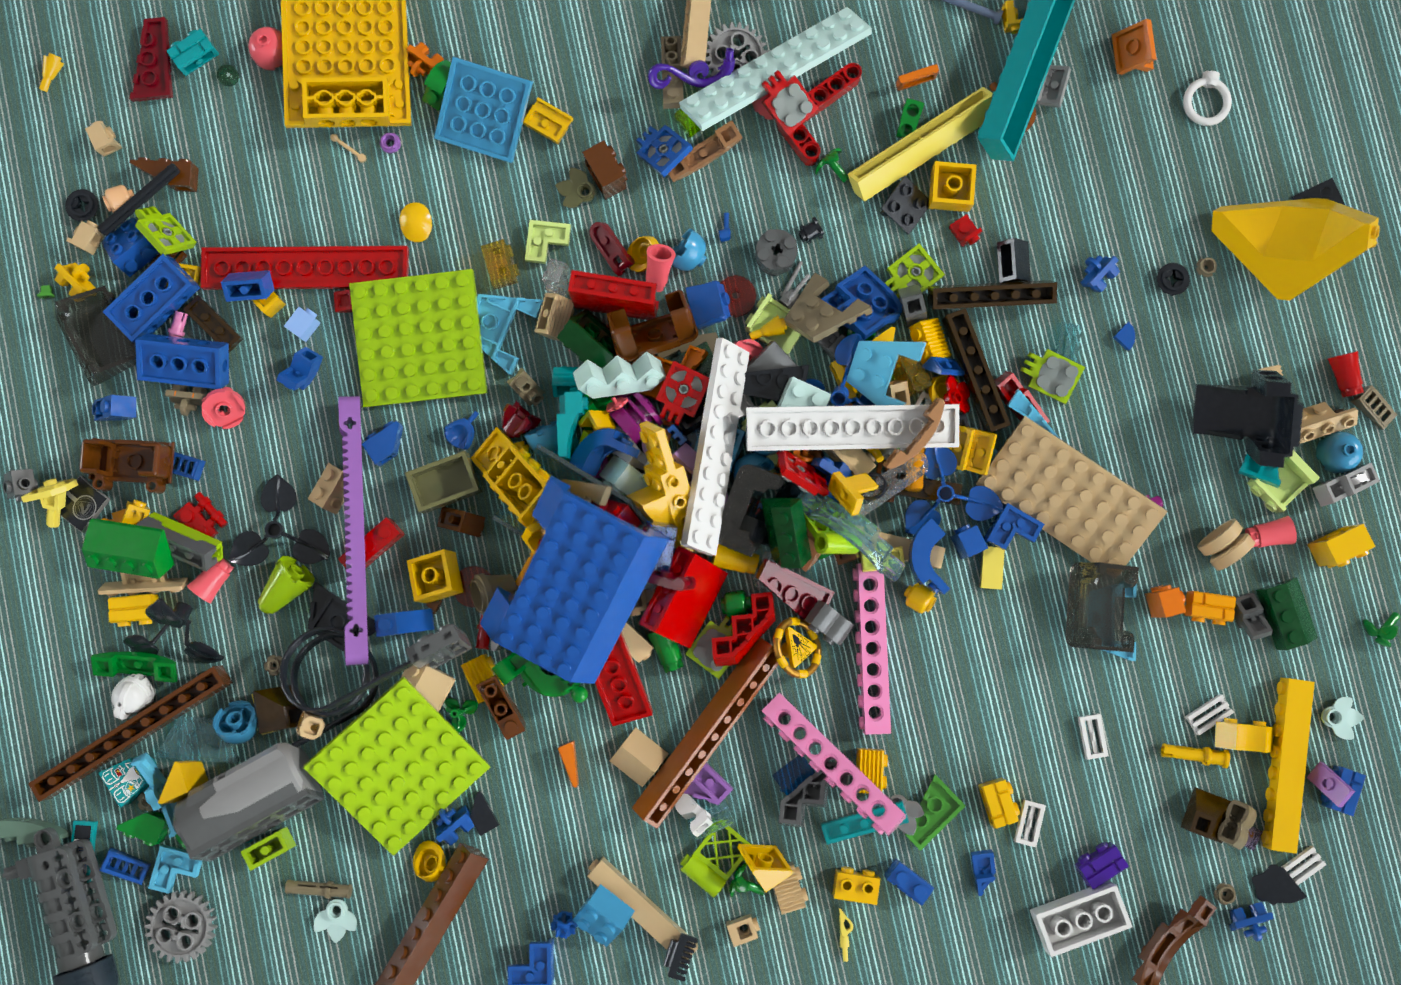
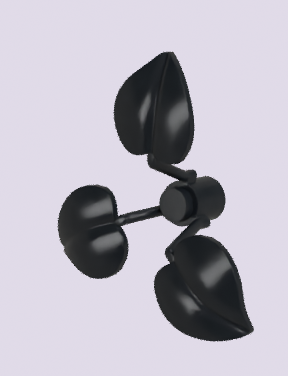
M275 475L267 482L261 494V504L264 510L267 512L276 511L273 521L268 522L265 526L266 534L261 540L260 535L253 531L242 532L233 542L229 561L241 566H254L262 563L269 555V549L264 544L269 537L279 539L284 536L297 542L294 544L292 552L295 559L304 564H314L330 557V548L324 536L314 529L302 530L299 539L285 533L284 526L278 522L280 510L289 511L296 504L297 494L295 489L280 475Z
M161 597L145 610V614L151 620L159 624H165L155 638L148 641L141 635H130L123 640V643L135 652L157 655L159 649L154 644L169 626L181 628L185 625L184 645L186 648L184 652L190 658L202 663H215L223 660L225 657L202 642H189L191 621L188 619L193 610L190 605L178 602L172 610Z

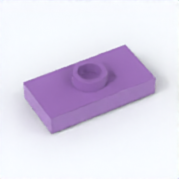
M1319 762L1307 776L1338 807L1342 808L1355 792L1323 762Z

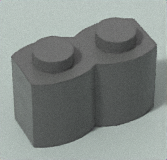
M820 599L805 618V621L809 623L808 628L817 635L821 632L824 635L822 639L830 645L836 643L840 646L855 626Z

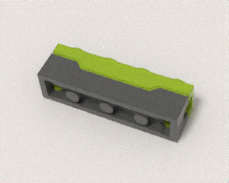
M153 512L136 524L164 529L172 557L205 572L223 559L221 541L166 516Z

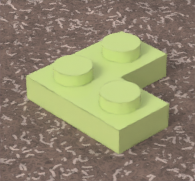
M530 220L525 261L546 264L548 244L569 246L571 224Z

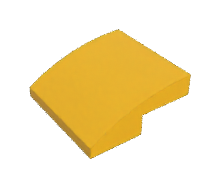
M959 426V447H947L957 458L956 469L987 475L997 434Z

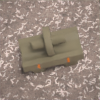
M522 368L519 369L513 378L507 381L510 387L529 407L532 404L537 406L544 399L542 395L545 392Z
M173 384L171 390L166 389L165 396L170 397L171 402L175 403L174 408L180 409L182 416H188L190 411L197 410V405L202 406V399L207 395V388L193 387L192 392H186L188 386Z

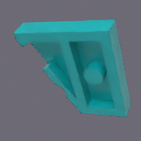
M1246 454L1238 472L1239 474L1252 479L1258 478L1261 482L1279 488L1281 484L1278 472L1279 467L1260 466Z

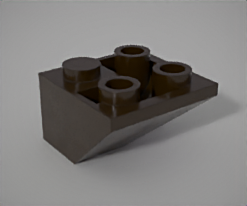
M288 685V686H289V689H290V691H291V693H292V695H293V692H292V689H291V685ZM282 687L252 691L258 734L297 727L304 710L294 706L288 700Z
M1194 787L1180 827L1222 843L1218 839V830L1222 822L1226 820V811L1232 801Z

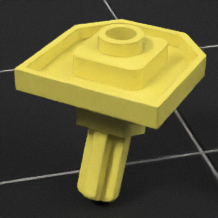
M54 478L44 481L43 486L21 496L24 503L40 499L42 507L47 509L46 525L50 528L59 527L60 512L66 503V491L78 486L76 479L57 481Z

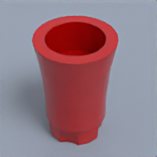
M1358 351L1328 358L1337 381L1338 389L1341 390L1342 398L1364 393Z

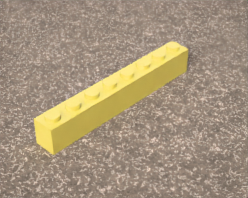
M981 87L848 173L854 193L863 201L872 198L875 194L906 176L915 168L923 165L932 157L940 154L949 146L957 143L969 133L974 132L984 122L985 113L989 109L993 93L985 87Z

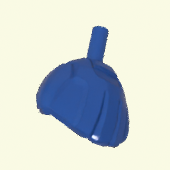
M474 411L467 420L462 418L447 424L444 427L446 440L456 448L467 450L474 439V427L471 423L479 413Z

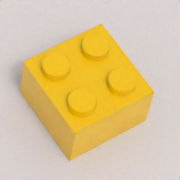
M935 161L931 168L928 209L969 212L974 205L977 165Z
M1364 524L1343 526L1307 544L1318 567L1327 566L1328 568L1345 566L1350 563L1349 559L1355 556L1356 558L1364 557L1369 554L1368 550L1376 547Z
M442 549L407 560L415 602L427 604L463 593L456 552Z

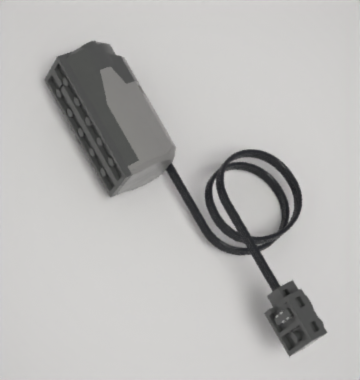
M446 624L440 627L438 632L429 633L417 640V643L406 648L405 650L410 660L379 676L376 660L368 648V659L372 668V681H370L368 661V664H363L361 687L325 706L311 708L303 701L298 689V671L301 662L306 654L319 643L331 638H345V631L331 626L317 627L300 635L287 648L280 665V682L285 696L294 706L320 717H333L347 712L357 705L366 691L370 689L367 698L360 706L325 725L323 734L363 712L375 698L380 683L413 665L421 668L429 663L430 667L435 669L472 649L466 633L454 624ZM330 632L314 638L297 654L290 675L292 695L287 681V669L294 651L308 638L319 633ZM351 700V701L348 702L346 705H344V706H342V707H340V708H338V709H336V710L329 711V710H332V709H334V708H336V707L342 705L343 703H345V702ZM303 737L292 744L285 742L277 743L188 792V796L177 801L173 811V827L183 841L189 858L211 862L324 800L325 796L320 784L303 768L304 764L310 759L303 749L299 747L311 741V739Z

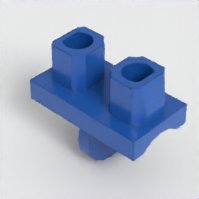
M1099 255L1095 259L1088 257L1085 260L1088 267L1084 270L1087 275L1080 282L1083 287H1090L1095 292H1102L1107 287L1102 278L1106 275L1108 279H1113L1120 273L1116 265L1119 261L1117 257L1109 258L1104 256L1102 258Z
M465 805L458 811L454 808H451L448 812L443 808L438 811L440 818L436 821L438 827L435 829L437 834L435 838L439 843L443 840L451 846L459 838L454 830L459 826L465 833L471 830L474 824L470 818L469 809Z
M1262 902L1249 906L1252 918H1246L1242 907L1229 911L1232 924L1229 925L1231 931L1249 927V930L1244 931L1245 937L1252 936L1257 942L1262 940L1261 933L1267 932L1266 926L1259 927L1257 924L1274 919L1272 912L1267 913Z

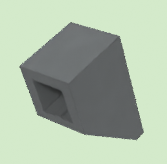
M915 284L898 289L907 328L919 321L927 320L926 307L919 285Z

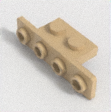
M1326 402L1303 408L1300 444L1356 426L1358 410L1354 407L1335 413Z
M120 573L122 581L105 582L98 589V594L115 596L122 593L136 595L140 592L156 594L161 591H170L171 593L182 591L189 580L188 578L168 579L167 573L160 579Z

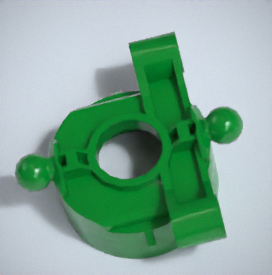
M514 652L492 667V670L504 685H507L521 674L525 681L522 684L523 687L528 685L532 690L543 696L558 697L571 692L572 699L577 703L586 701L588 697L587 689L580 686L582 683H573L557 675L546 674L540 666Z

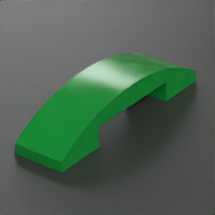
M107 652L91 656L93 675L114 677L117 673H139L146 676H155V681L173 683L178 681L176 662L160 655L143 652Z

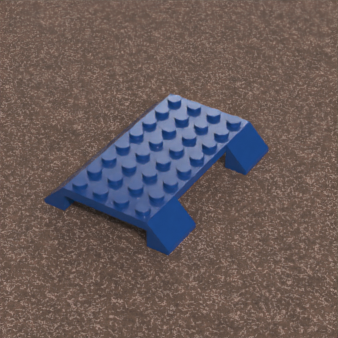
M550 476L532 513L546 532L516 594L514 595L497 587L480 624L493 642L553 674L573 683L595 684L670 538L652 528L647 533L568 492L571 487L570 485Z

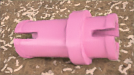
M175 311L171 328L167 330L169 332L168 336L184 337L185 332L183 331L188 314Z

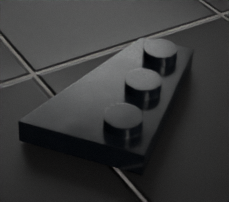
M809 365L745 372L743 394L779 402L789 378L795 377L806 382Z

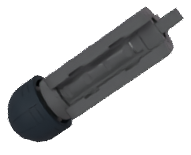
M53 828L37 831L34 835L37 854L15 861L16 865L4 868L2 877H6L7 881L18 877L20 880L31 877L32 881L37 884L39 894H37L38 902L43 905L45 915H43L44 923L49 926L51 933L49 940L51 946L55 947L57 954L55 961L59 973L52 977L54 985H118V971L113 954L105 955L102 944L115 938L117 928L91 842L84 838L61 845L58 834ZM43 833H47L50 837L48 844H45L42 840ZM83 847V851L79 852L78 848ZM85 864L88 865L91 869V873L89 876L85 875L83 872V866ZM90 889H95L96 892L91 893ZM96 906L102 908V917H98L95 914ZM107 930L108 934L103 935L102 931Z

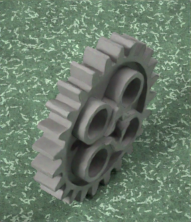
M730 22L728 28L723 24L721 31L716 28L714 30L715 35L710 34L708 37L710 41H707V48L709 49L706 50L708 57H706L705 62L709 63V70L712 71L709 77L717 74L720 71L718 67L723 64V59L717 55L718 50L726 53V48H733L734 55H736L746 45H749V49L744 51L739 58H735L734 67L736 69L749 63L746 61L745 55H751L753 59H756L767 53V50L762 49L766 42H759L762 35L756 37L754 35L756 29L751 32L748 31V24L743 29L741 22L736 27H734L733 22ZM733 38H738L741 41V46H736L733 43Z
M186 890L181 891L180 895L178 891H174L171 895L167 894L163 896V899L156 901L157 906L150 908L153 914L146 916V918L151 922L144 925L145 928L150 929V932L146 933L145 937L152 938L147 944H155L153 953L158 950L161 951L159 958L167 955V962L175 957L176 963L182 961V958L186 963L191 958L196 959L199 957V953L203 954L206 952L205 947L212 945L209 939L216 937V934L211 931L218 927L212 924V921L217 919V916L210 915L214 908L207 909L209 900L204 903L201 902L203 895L195 898V891L189 893L188 896ZM172 908L176 909L178 913L177 917H174L172 915ZM192 914L198 918L197 924L192 921ZM165 929L170 932V938L165 936ZM185 936L191 939L190 945L185 942Z

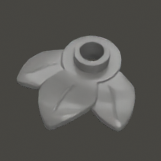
M893 795L889 799L893 803L903 800L909 823L898 825L897 828L905 834L913 836L917 828L915 818L923 816L924 811L916 801H907L902 795Z

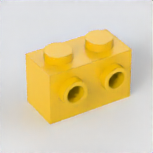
M842 866L841 869H835L832 895L834 899L877 905L880 878L872 870L863 869L862 872H855L854 868Z

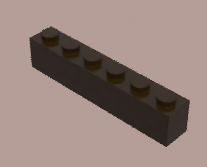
M1051 280L928 286V307L931 309L1057 303V282Z
M966 308L946 315L942 322L958 364L965 372L963 377L970 389V395L984 431L994 433L1011 425Z

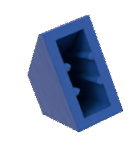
M432 609L374 615L377 637L435 630Z

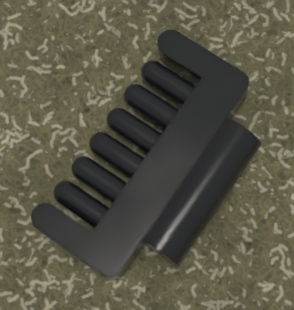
M681 933L678 941L671 939L663 962V966L669 968L668 977L683 982L686 980V970L689 969V966L686 964L691 963L688 959L693 957L691 954L694 953V950L691 948H696L695 944L698 943L696 937Z

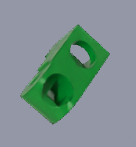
M910 98L906 99L896 137L903 139L916 130L925 103Z

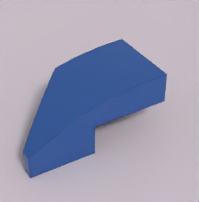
M992 849L970 852L978 896H982L989 883H993L996 879L994 876L996 870Z

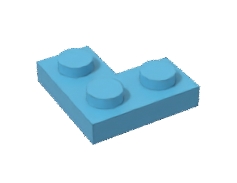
M161 845L148 889L171 893L177 873L196 878L199 875L202 861L190 859L186 850Z

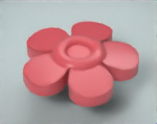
M612 397L613 402L607 404L606 411L612 412L622 408L628 402V398L619 397L616 399Z

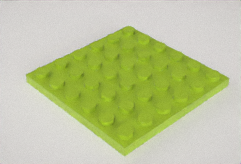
M473 269L349 283L363 407L488 394Z
M403 676L305 763L303 768L394 856L439 815L438 811L440 809H446L491 767Z

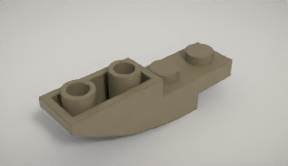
M681 36L661 37L662 63L682 71L680 66ZM662 70V80L668 74L671 76L670 83L663 88V109L680 108L679 102L684 100L683 81L671 72Z

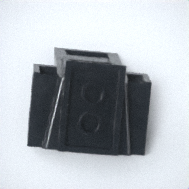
M1252 370L1251 386L1195 384L1192 433L1242 440L1246 436L1245 452L1258 465L1284 468L1285 457H1292L1293 448L1300 445L1304 404L1298 400V394L1291 392L1292 383L1277 371Z

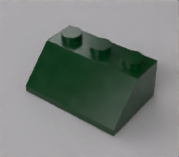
M588 309L569 319L556 337L564 347L572 350L579 360L585 362L588 359L602 369L617 356L610 328Z
M762 498L761 503L772 560L781 568L801 569L812 559L802 498Z
M1297 577L1256 590L1264 609L1265 618L1273 630L1272 638L1276 650H1291L1309 644L1318 638Z

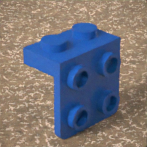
M135 218L124 221L118 229L110 233L102 241V245L112 262L129 277L159 254L154 246L135 227L137 223Z

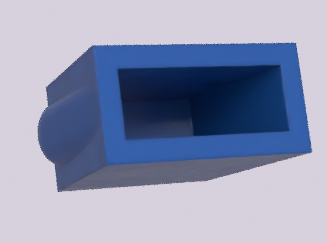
M714 280L701 285L685 287L689 306L698 329H705L731 317L728 306L730 299L727 292H725L724 285L720 284L719 281Z

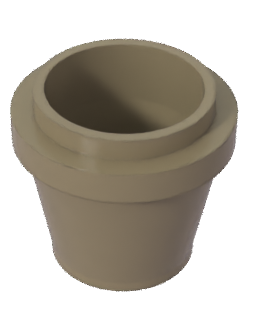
M480 573L474 575L470 584L473 604L479 613L484 615L497 587L514 595L516 594L517 585L511 574L485 575Z

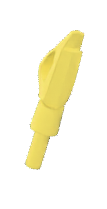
M838 908L840 913V947L842 948L843 961L847 962L848 934L853 930V923L841 908ZM845 919L847 920L850 926L847 929L844 926Z

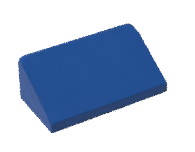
M930 357L922 365V368L941 375H965L957 361L952 358Z

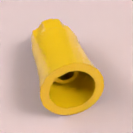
M718 540L716 556L712 557L711 563L721 569L755 574L759 555Z

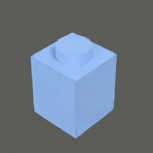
M298 307L284 327L307 342L321 322L315 319L317 314L309 308H306L304 311Z

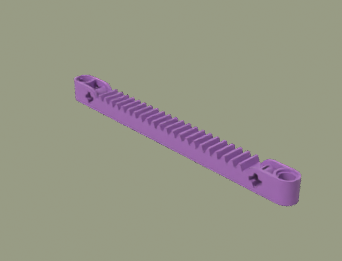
M338 396L339 430L343 436L345 556L347 560L346 591L348 594L347 602H349L347 603V611H349L347 612V619L351 620L345 627L346 665L368 664L360 396ZM348 424H352V429H348ZM354 628H358L360 632L357 637L352 633Z

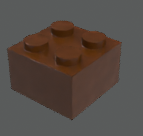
M603 140L582 152L585 165L605 200L627 188L626 170L621 162H617L616 153L611 145L607 146Z

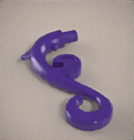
M726 48L723 64L718 67L720 71L712 77L705 78L709 73V66L705 61L697 60L689 66L688 74L668 64H655L648 72V81L656 89L665 88L670 83L671 76L668 74L665 79L660 80L657 78V73L667 70L691 86L705 88L717 80L731 75L735 66V59L733 58L734 49ZM702 73L704 78L697 77V74Z

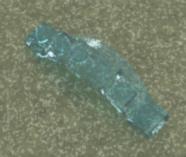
M800 491L797 498H802L803 510L806 516L824 524L848 540L868 558L879 573L884 574L893 582L899 579L906 565L891 554L894 547L879 536L881 532L879 527L861 513L851 516L845 508L841 507L829 496L821 499L810 492Z

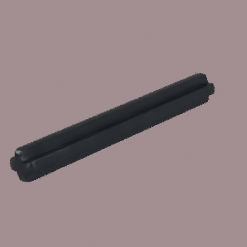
M173 163L168 165L98 226L99 231L103 235L108 236L129 218L135 210L139 209L180 173L179 168Z

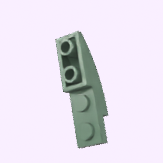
M0 819V838H4V841L17 840V845L26 844V847H35L34 835L39 830L53 828L58 834L60 843L62 842L61 839L70 836V832L60 826L38 819ZM47 833L42 835L43 842L47 841L48 844L50 841Z

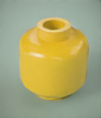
M916 583L914 586L909 585L904 593L906 606L920 614L925 611L929 612L937 600L934 597L935 593L924 584Z

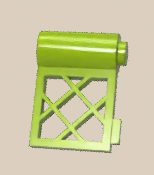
M803 505L806 527L815 538L814 546L819 554H857L860 551L862 542L857 533H849L835 509H832L830 505Z
M715 819L712 821L713 824L706 829L709 833L691 855L686 854L679 863L682 866L680 870L713 898L721 891L726 881L744 859L741 854L733 855L732 842L741 841L743 844H750L721 819L718 822ZM720 826H723L728 831V840L716 841V831ZM731 834L737 839H731ZM729 842L730 855L718 856L717 844ZM714 844L715 857L706 858L700 853L705 845ZM730 858L731 868L726 874L719 869L718 859ZM710 860H716V865H714Z

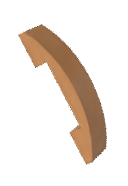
M732 120L715 130L714 135L693 147V150L668 173L672 181H678L698 171L743 139Z
M935 398L923 413V416L929 421L904 452L895 448L883 463L885 468L893 469L906 463L926 446L940 423L945 403L943 399Z

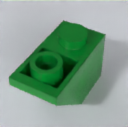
M155 810L117 825L116 830L123 832L122 835L125 837H136L141 839L145 845L155 846L164 842L169 827L164 814Z

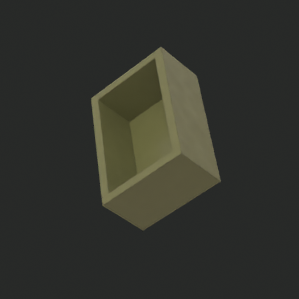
M466 451L405 472L417 509L422 514L482 493L469 453Z

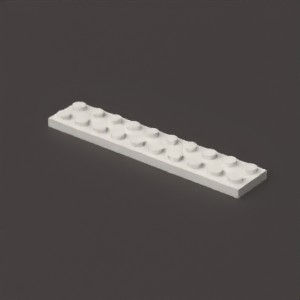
M716 338L681 545L709 556H716L745 383V372L747 371L750 353L724 338Z
M944 404L940 423L924 448L959 447V404ZM930 405L746 407V450L907 448L929 421L923 416V413Z

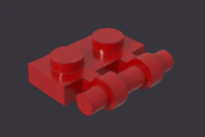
M198 492L194 496L198 501L197 506L192 502H188L173 516L179 523L213 538L219 533L214 526L218 524L223 528L228 522L223 518V513L213 507L212 501L201 492ZM204 510L211 516L209 520L202 514Z

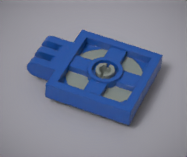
M664 125L659 131L650 126L648 131L651 135L644 132L642 136L645 140H642L640 137L636 139L637 143L642 146L636 153L645 163L665 177L693 150V147L667 125Z

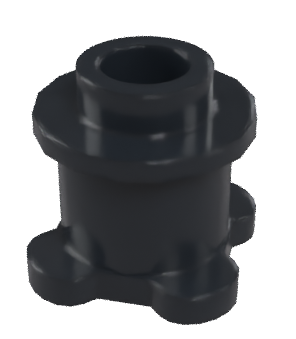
M813 217L810 223L804 226L800 225L798 235L802 242L806 241L810 244L811 240L817 237L822 239L824 231L816 217Z

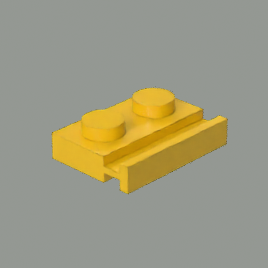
M538 97L536 103L524 118L523 124L559 144L568 130V126L573 122V117Z

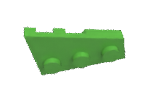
M936 774L920 803L924 815L915 818L917 828L914 835L905 834L920 851L966 806Z

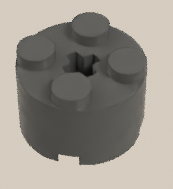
M767 230L759 238L755 252L756 262L761 271L771 276H778L791 270L798 251L796 239L784 230ZM775 250L779 251L777 255L773 254Z

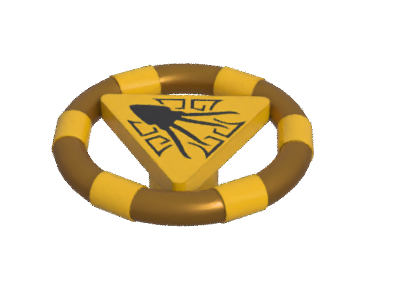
M789 617L783 620L775 630L773 637L774 654L778 664L788 675L795 678H807L817 670L820 664V640L818 635L808 628L809 623L798 617ZM788 626L802 627L811 641ZM785 630L786 642L783 643L781 648V640ZM814 651L811 665L807 669H794Z

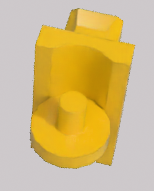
M74 262L62 266L57 263L55 266L58 274L54 280L61 286L71 284L72 288L69 291V295L73 299H82L87 293H94L97 288L89 281L90 276L88 272L90 268L86 264L78 265Z

